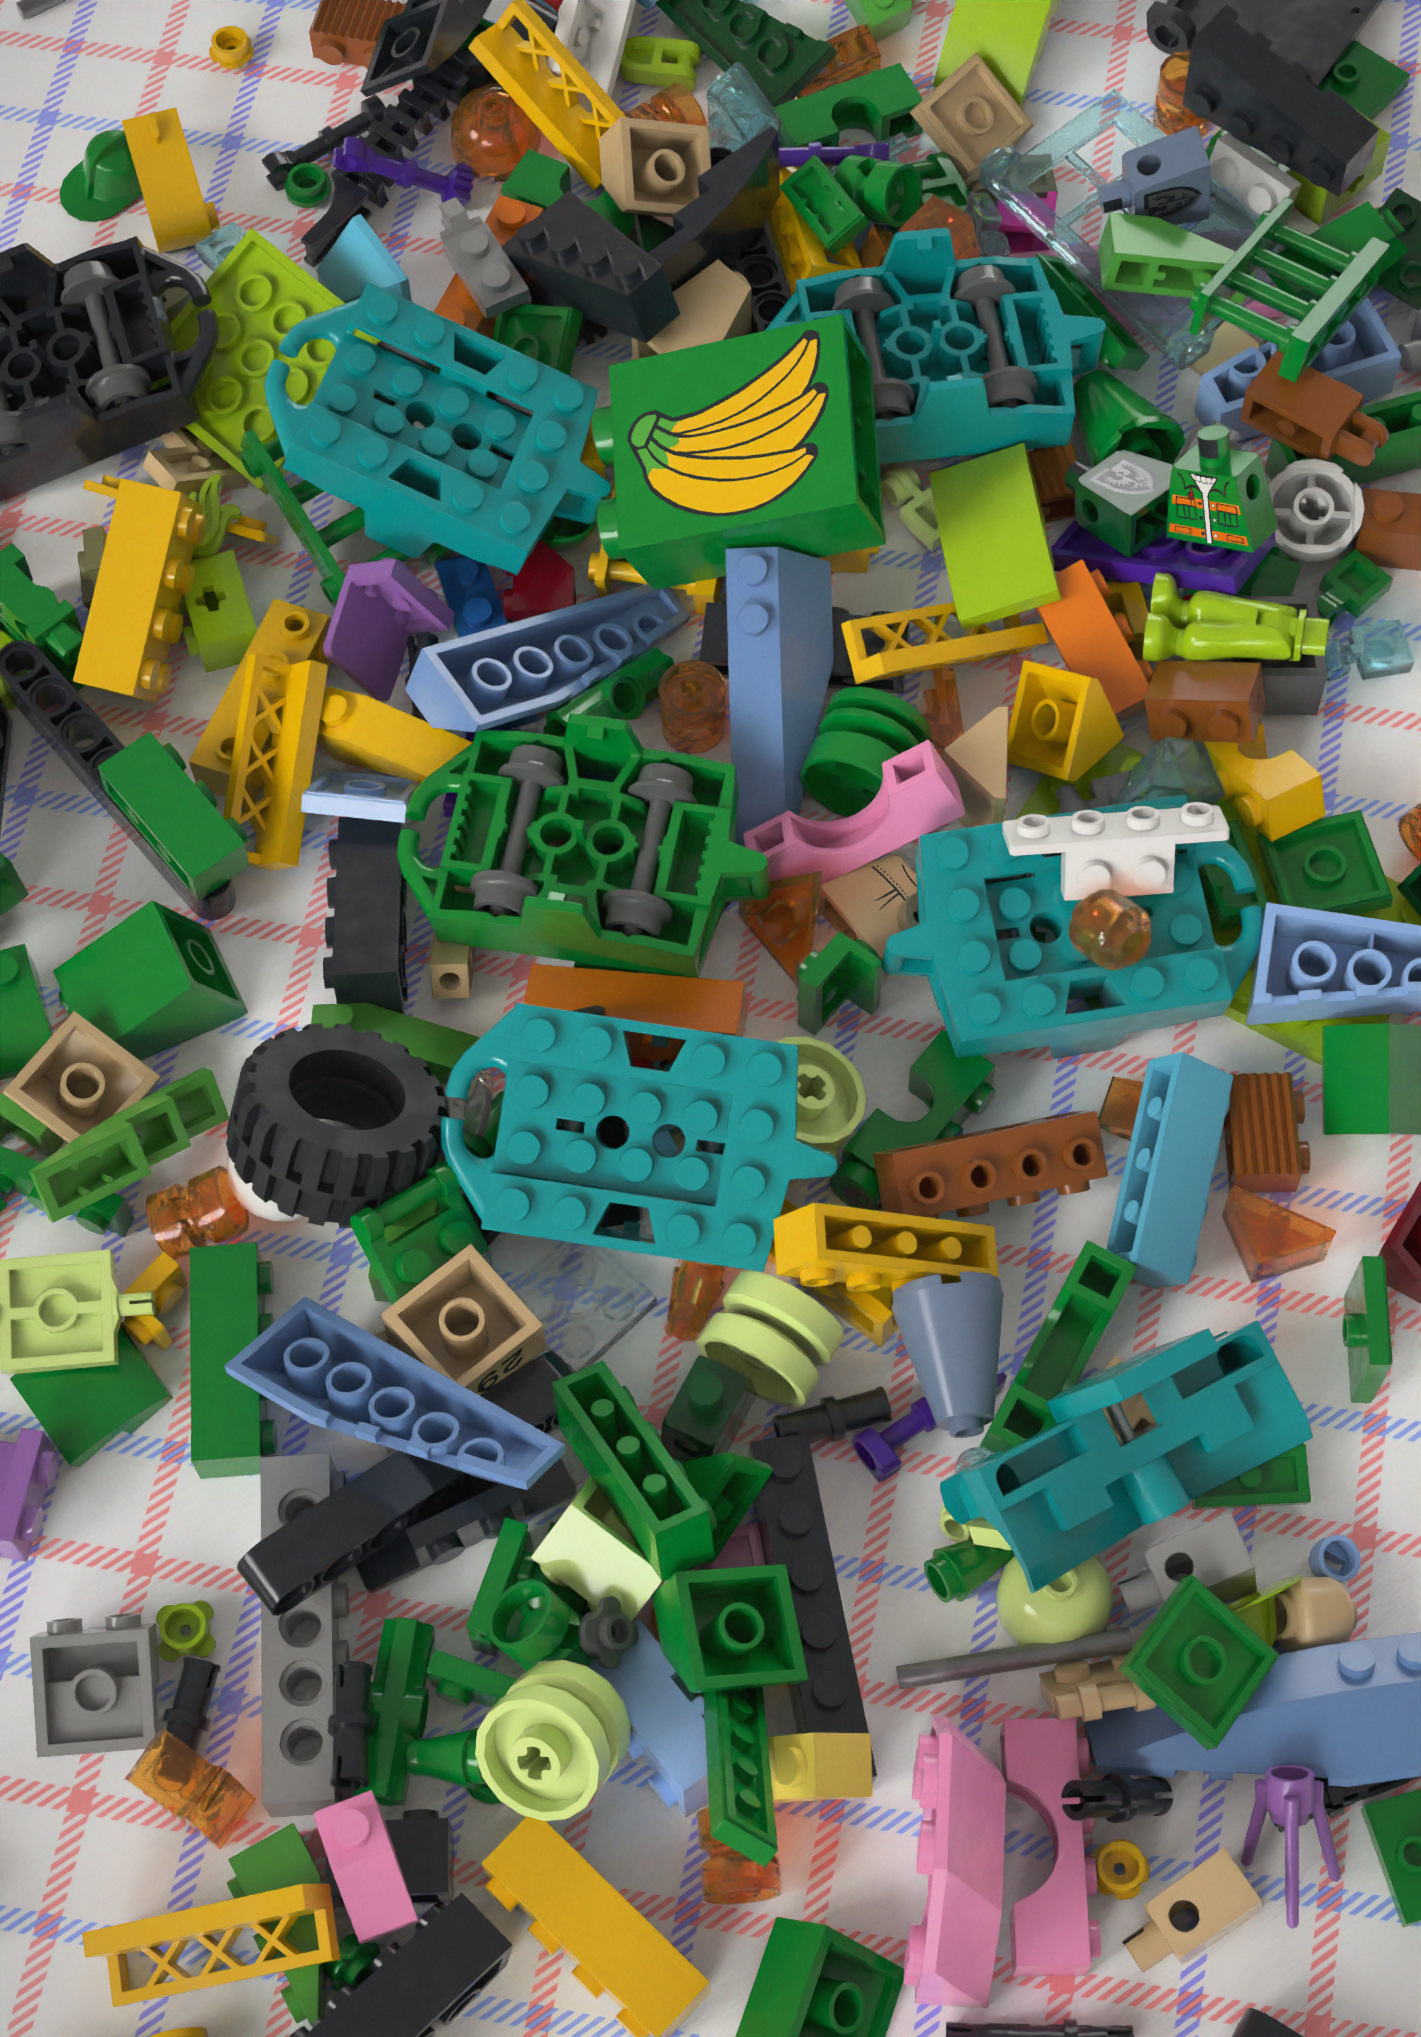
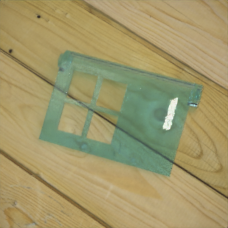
M1113 89L1021 155L1011 145L1002 149L997 147L991 150L980 164V183L1179 370H1184L1209 352L1214 337L1213 331L1225 321L1215 316L1198 336L1189 333L1194 312L1189 310L1191 298L1102 289L1098 252L1070 227L1099 205L1097 192L1060 218L1028 188L1030 184L1064 160H1067L1096 188L1099 185L1108 183L1076 151L1112 125L1136 147L1166 137V134L1120 92ZM1122 174L1114 180H1112L1111 182L1121 180ZM1210 175L1209 219L1178 224L1176 226L1233 251H1237L1253 233L1259 219ZM1128 208L1121 209L1124 214H1129ZM1278 244L1272 252L1277 254L1286 247ZM1256 269L1255 278L1272 286L1275 285L1264 270ZM1246 296L1244 303L1237 304L1246 307L1254 300Z

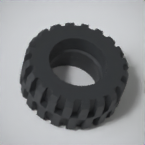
M322 1023L307 1024L301 1031H297L292 1027L281 1031L275 1035L274 1039L270 1037L257 1046L253 1054L246 1058L241 1068L226 1133L228 1137L226 1146L228 1155L232 1162L235 1163L234 1168L245 1184H253L252 1190L254 1194L265 1203L271 1200L278 1204L277 1207L280 1212L292 1218L295 1213L309 1218L308 1223L324 1226L325 1222L338 1223L339 1228H352L350 1224V1217L365 1207H369L372 1210L425 1178L427 1170L438 1163L442 1150L441 1120L442 1116L450 1117L449 1105L437 1077L431 1076L429 1066L420 1057L412 1058L409 1055L408 1048L399 1042L394 1041L391 1044L381 1039L380 1033L368 1029L366 1033L352 1030V1025L336 1024L334 1028H323ZM318 1119L341 1122L358 1130L335 1127Z

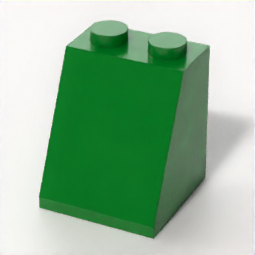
M153 900L53 970L61 989L58 997L64 1009L70 1015L73 1011L78 1013L140 1061L235 1021L248 1013L210 929Z

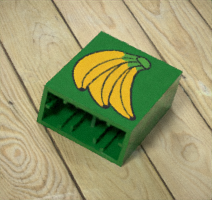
M843 314L609 365L611 405L594 410L592 430L595 446L603 465L606 468H614L616 497L599 501L597 506L598 530L603 548L608 557L612 560L625 558L653 590L726 576V549L781 547L820 558L886 545L871 359Z

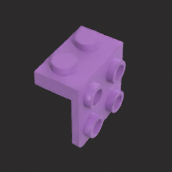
M383 558L380 561L350 564L324 641L323 651L330 661L376 700H389L407 648L406 639L411 634L418 632L450 630L455 612L438 598V594L434 590L426 587L414 576L406 564L397 559Z
M21 1428L17 1443L0 1441V1558L28 1562L32 1544L37 1541L40 1535L44 1517L42 1507L47 1489L55 1481L59 1463L58 1453L44 1431Z

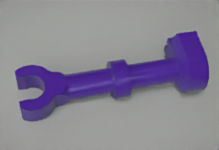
M348 136L344 139V149L339 147L334 149L333 167L346 172L370 171L395 179V184L409 189L413 185L440 194L442 203L456 197L464 207L471 201L470 192L473 190L472 182L474 180L472 166L459 162L446 176L419 168L416 161L402 158L398 161L374 153L362 140Z
M808 142V147H780L779 167H801L814 154L817 155L825 166H839L846 157L852 154L889 161V143H871L847 147H821V142Z
M1004 1372L997 1374L996 1394L1005 1385L1007 1375ZM922 1396L910 1405L911 1412L879 1433L867 1427L852 1438L855 1452L878 1483L884 1482L901 1470L902 1462L899 1459V1455L895 1452L897 1448L923 1430L930 1433L937 1428L926 1397Z

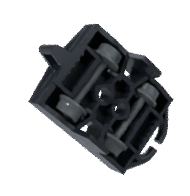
M137 236L93 248L60 263H53L28 243H22L0 252V502L201 420L195 394L216 351L220 336L217 314L212 309L199 312L197 315L199 335L196 342L186 351H177L163 304L167 302L165 291L170 288L179 287L188 291L193 305L196 307L209 305L212 297L200 275L191 268L144 246ZM169 376L171 383L151 391L152 382ZM94 406L98 407L99 413L94 409Z

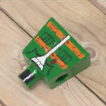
M1221 425L1204 427L1197 433L1198 445H1194L1172 467L1169 487L1167 537L1253 553L1278 529L1262 459L1253 452L1230 449L1229 430L1227 427Z

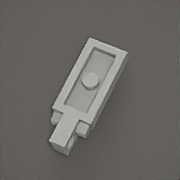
M456 197L439 204L443 218L441 223L445 228L444 231L440 232L444 254L484 317L489 319L530 301L529 288L507 254L503 251L486 222L483 223L479 216L469 220L466 210Z

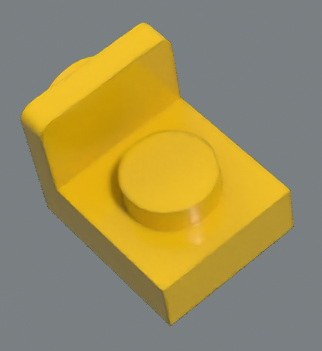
M1107 582L1106 584L1112 596L1104 601L1113 617L1120 613L1123 614L1135 637V641L1129 643L1128 646L1136 660L1143 659L1145 626L1149 612L1140 583Z
M164 1251L122 1293L131 1294L153 1291L155 1295V1303H153L156 1307L155 1315L124 1316L125 1319L121 1322L123 1328L140 1344L146 1346L152 1341L163 1351L172 1344V1341L165 1326L156 1317L159 1313L162 1315L167 1314L179 1303L183 1297L184 1288L188 1284L180 1265Z

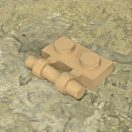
M1129 1652L1113 1654L1112 1660L1092 1664L1084 1660L1063 1662L1057 1664L1054 1667V1671L1039 1674L1042 1696L1052 1714L1057 1715L1058 1720L1081 1717L1084 1722L1102 1719V1712L1132 1706L1139 1712L1154 1709L1156 1703L1118 1669Z

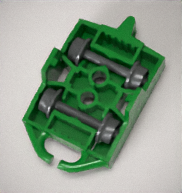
M572 713L569 714L564 737L524 731L481 730L476 732L472 744L428 775L416 787L406 807L405 816L413 821H424L431 803L437 797L445 793L458 794L440 866L431 867L421 860L418 852L421 838L420 833L411 829H402L398 838L397 859L402 874L431 923L437 941L660 975L699 978L726 902L763 900L770 896L771 893L766 856L763 853L735 844L739 801L736 765L689 754L644 748L629 722L625 720ZM558 838L569 840L560 847L548 846L553 840ZM528 843H530L531 849H527ZM608 846L622 847L617 853L612 855L600 853ZM454 886L471 888L475 894L457 892Z

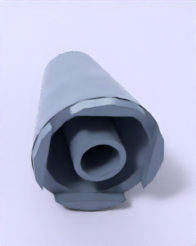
M967 1271L960 1272L961 1282L942 1284L941 1274L930 1275L910 1281L895 1289L892 1293L891 1311L937 1427L942 1430H949L950 1436L953 1438L977 1436L984 1432V1425L989 1424L994 1419L1004 1298L1001 1281L999 1278L988 1273Z

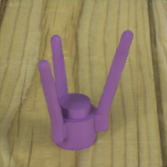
M1285 1764L1268 1768L1265 1772V1779L1255 1780V1803L1244 1841L1241 1863L1244 1866L1252 1864L1266 1812H1270L1272 1822L1284 1826L1286 1923L1289 1928L1294 1929L1299 1925V1826L1306 1825L1309 1822L1310 1814L1314 1818L1330 1880L1338 1882L1341 1879V1873L1324 1806V1783L1315 1780V1773L1307 1767Z

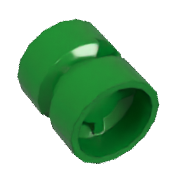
M852 154L839 164L834 177L869 221L902 228L908 225L916 216L923 192L922 179L919 171L913 165L887 160L882 161L881 159Z
M534 1579L520 1581L508 1588L496 1600L488 1618L487 1630L489 1639L525 1671L540 1662L567 1660L589 1667L593 1660L592 1657L583 1651L579 1642L578 1629L582 1617L570 1606H567L542 1581Z

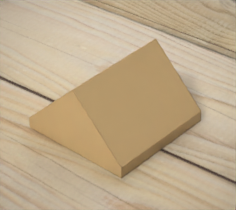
M997 706L943 750V761L958 781L966 814L957 820L966 828L1002 823L1004 820L1007 780L1008 707Z
M73 1011L4 1089L3 1094L70 1143L111 1116L149 1096L161 1076Z

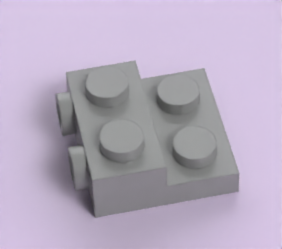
M124 1613L106 1616V1627L83 1629L82 1618H62L46 1621L47 1632H38L30 1637L37 1758L152 1749L160 1745L156 1684L160 1682L156 1623L141 1624V1613Z

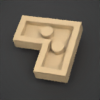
M185 426L160 436L159 438L168 448L148 451L143 464V468L159 484V487L181 492L186 496L190 495L193 491L199 494L204 482L214 474H221L224 482L221 491L247 488L249 483L243 475Z

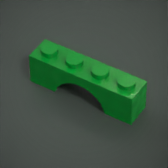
M1088 1240L1085 1242L980 1443L978 1451L987 1456L996 1452L1003 1453L1057 1424L1046 1402L1077 1384L1138 1266Z

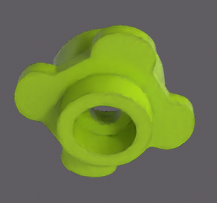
M199 1600L194 1604L165 1605L158 1611L156 1622L159 1625L162 1642L158 1646V1653L164 1661L173 1663L181 1656L194 1654L200 1658H206L214 1652L216 1640L210 1634V1621L214 1617V1610L208 1602ZM190 1627L191 1633L188 1636H182V1628Z

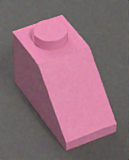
M372 1790L313 1812L332 1873L359 1943H366L419 1922L380 1805Z

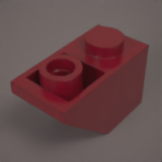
M541 539L536 544L518 575L505 570L506 577L513 576V588H504L503 604L504 617L506 619L513 618L514 622L576 605L577 594L574 567Z

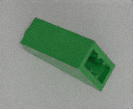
M1369 201L1309 235L1348 254L1352 251L1359 253L1372 237L1390 244L1380 275L1409 251L1399 238L1406 231L1388 208L1380 214ZM1288 248L1277 253L1328 278L1333 274L1338 277L1341 274ZM1266 272L1277 288L1307 302H1310L1312 299L1320 300V296Z

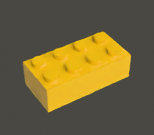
M121 478L74 674V682L156 704L159 693H166L172 672L171 665L166 664L171 644L176 645L178 643L183 628V615L178 614L183 594L188 595L190 593L195 578V566L190 565L194 546L201 545L207 527V517L202 515L204 508L202 505L181 492Z

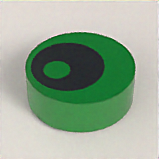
M854 1161L842 1162L829 1180L830 1187L835 1195L850 1207L876 1210L882 1202L877 1174L861 1163Z

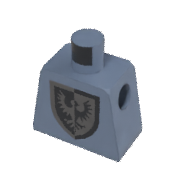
M1198 126L1187 128L1126 151L1122 155V179L1097 186V196L1102 213L1107 214L1128 208L1129 214L1158 217L1174 225L1209 219L1211 165Z

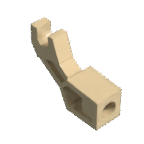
M454 886L457 892L468 893L467 887ZM434 936L430 960L432 999L470 998L473 980V946L440 942Z

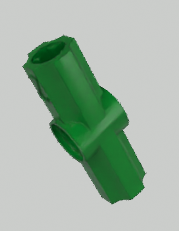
M659 647L645 650L547 713L546 725L543 727L545 734L564 737L569 714L572 713L625 721L638 718L646 705L675 687V677L679 672L672 657L665 655Z
M402 1617L384 1619L373 1682L371 1681L370 1714L376 1719V1732L370 1736L369 1741L370 1785L366 1788L360 1786L359 1790H353V1797L372 1790L380 1806H405L410 1780V1772L406 1763L407 1749L413 1739L423 1738L428 1715L429 1690L426 1689L428 1677L426 1670L430 1663L435 1642L436 1630L434 1625L420 1622L417 1619Z

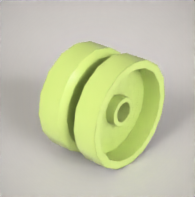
M808 1036L785 1037L776 1041L799 1045L796 1140L835 1155L864 1116L866 1094L860 1074L849 1058L829 1043Z
M741 1271L735 1277L722 1299L727 1313H715L697 1339L699 1351L703 1356L750 1378L758 1397L784 1407L800 1408L806 1404L819 1382L818 1370L815 1366H825L832 1360L844 1340L843 1328L828 1310L795 1286L761 1272Z
M567 1660L540 1662L524 1672L510 1687L507 1694L500 1698L487 1713L477 1730L475 1755L482 1778L496 1797L517 1813L541 1821L568 1819L587 1807L602 1784L608 1780L629 1749L631 1723L624 1701L610 1682L588 1666Z

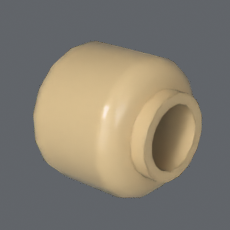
M1302 1577L1294 1585L1275 1594L1276 1640L1285 1651L1294 1652L1318 1646L1349 1642L1352 1632L1357 1625L1358 1612L1354 1601L1339 1581L1331 1577Z

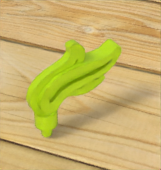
M214 474L208 478L199 493V504L204 507L202 515L207 517V527L201 545L194 546L192 557L203 558L215 554L225 540L229 523L233 519H240L242 517V512L238 506L234 504L220 505V491L224 486L221 474ZM191 492L189 498L197 502V493Z

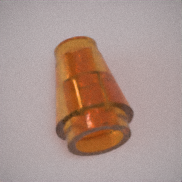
M682 1260L680 1267L676 1266L673 1268L667 1315L668 1323L665 1329L666 1334L680 1340L697 1342L699 1333L702 1332L727 1285L722 1280L725 1273L724 1267Z

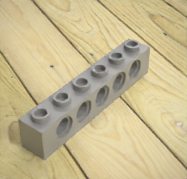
M330 1453L260 1457L261 1540L292 1521L298 1512L310 1509L347 1484L345 1471L336 1470ZM338 1578L293 1609L278 1616H273L261 1601L262 1805L271 1818L313 1815V1812L342 1802V1794H351L352 1790L334 1788L330 1783L333 1764V1736L328 1734L327 1729L328 1718L334 1714V1667L337 1664L343 1665L344 1662L350 1661L348 1640H339V1619L349 1617L347 1583H339ZM315 1621L321 1624L320 1632L313 1640L306 1643H298L292 1640L294 1630L301 1623ZM315 1678L322 1682L320 1692L309 1701L293 1699L294 1689L302 1680ZM314 1736L323 1740L321 1751L313 1759L299 1761L293 1758L294 1749L302 1739Z

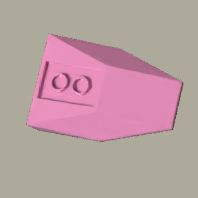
M933 1716L930 1735L919 1734L918 1749H916V1759L913 1767L912 1799L919 1800V1808H923V1818L931 1819L921 1820L917 1843L916 1874L929 1875L928 1895L921 1925L910 1924L907 1947H905L904 1985L915 1986L914 2003L988 2009L1002 1915L1006 1782L997 1764L947 1717Z

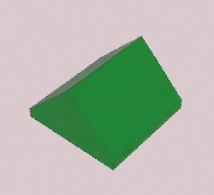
M1374 1023L1322 1026L1323 1135H1421V1025Z

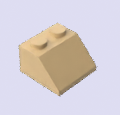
M619 117L599 138L602 185L623 213L673 217L676 212L699 197L698 177L711 168L708 126Z

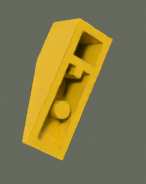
M330 686L324 692L317 743L333 760L421 783L428 775L473 743L444 729L432 728L428 722L369 696Z

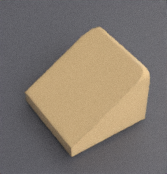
M1225 321L1217 328L1192 361L1190 368L1202 376L1252 346L1257 349L1262 345L1241 328Z

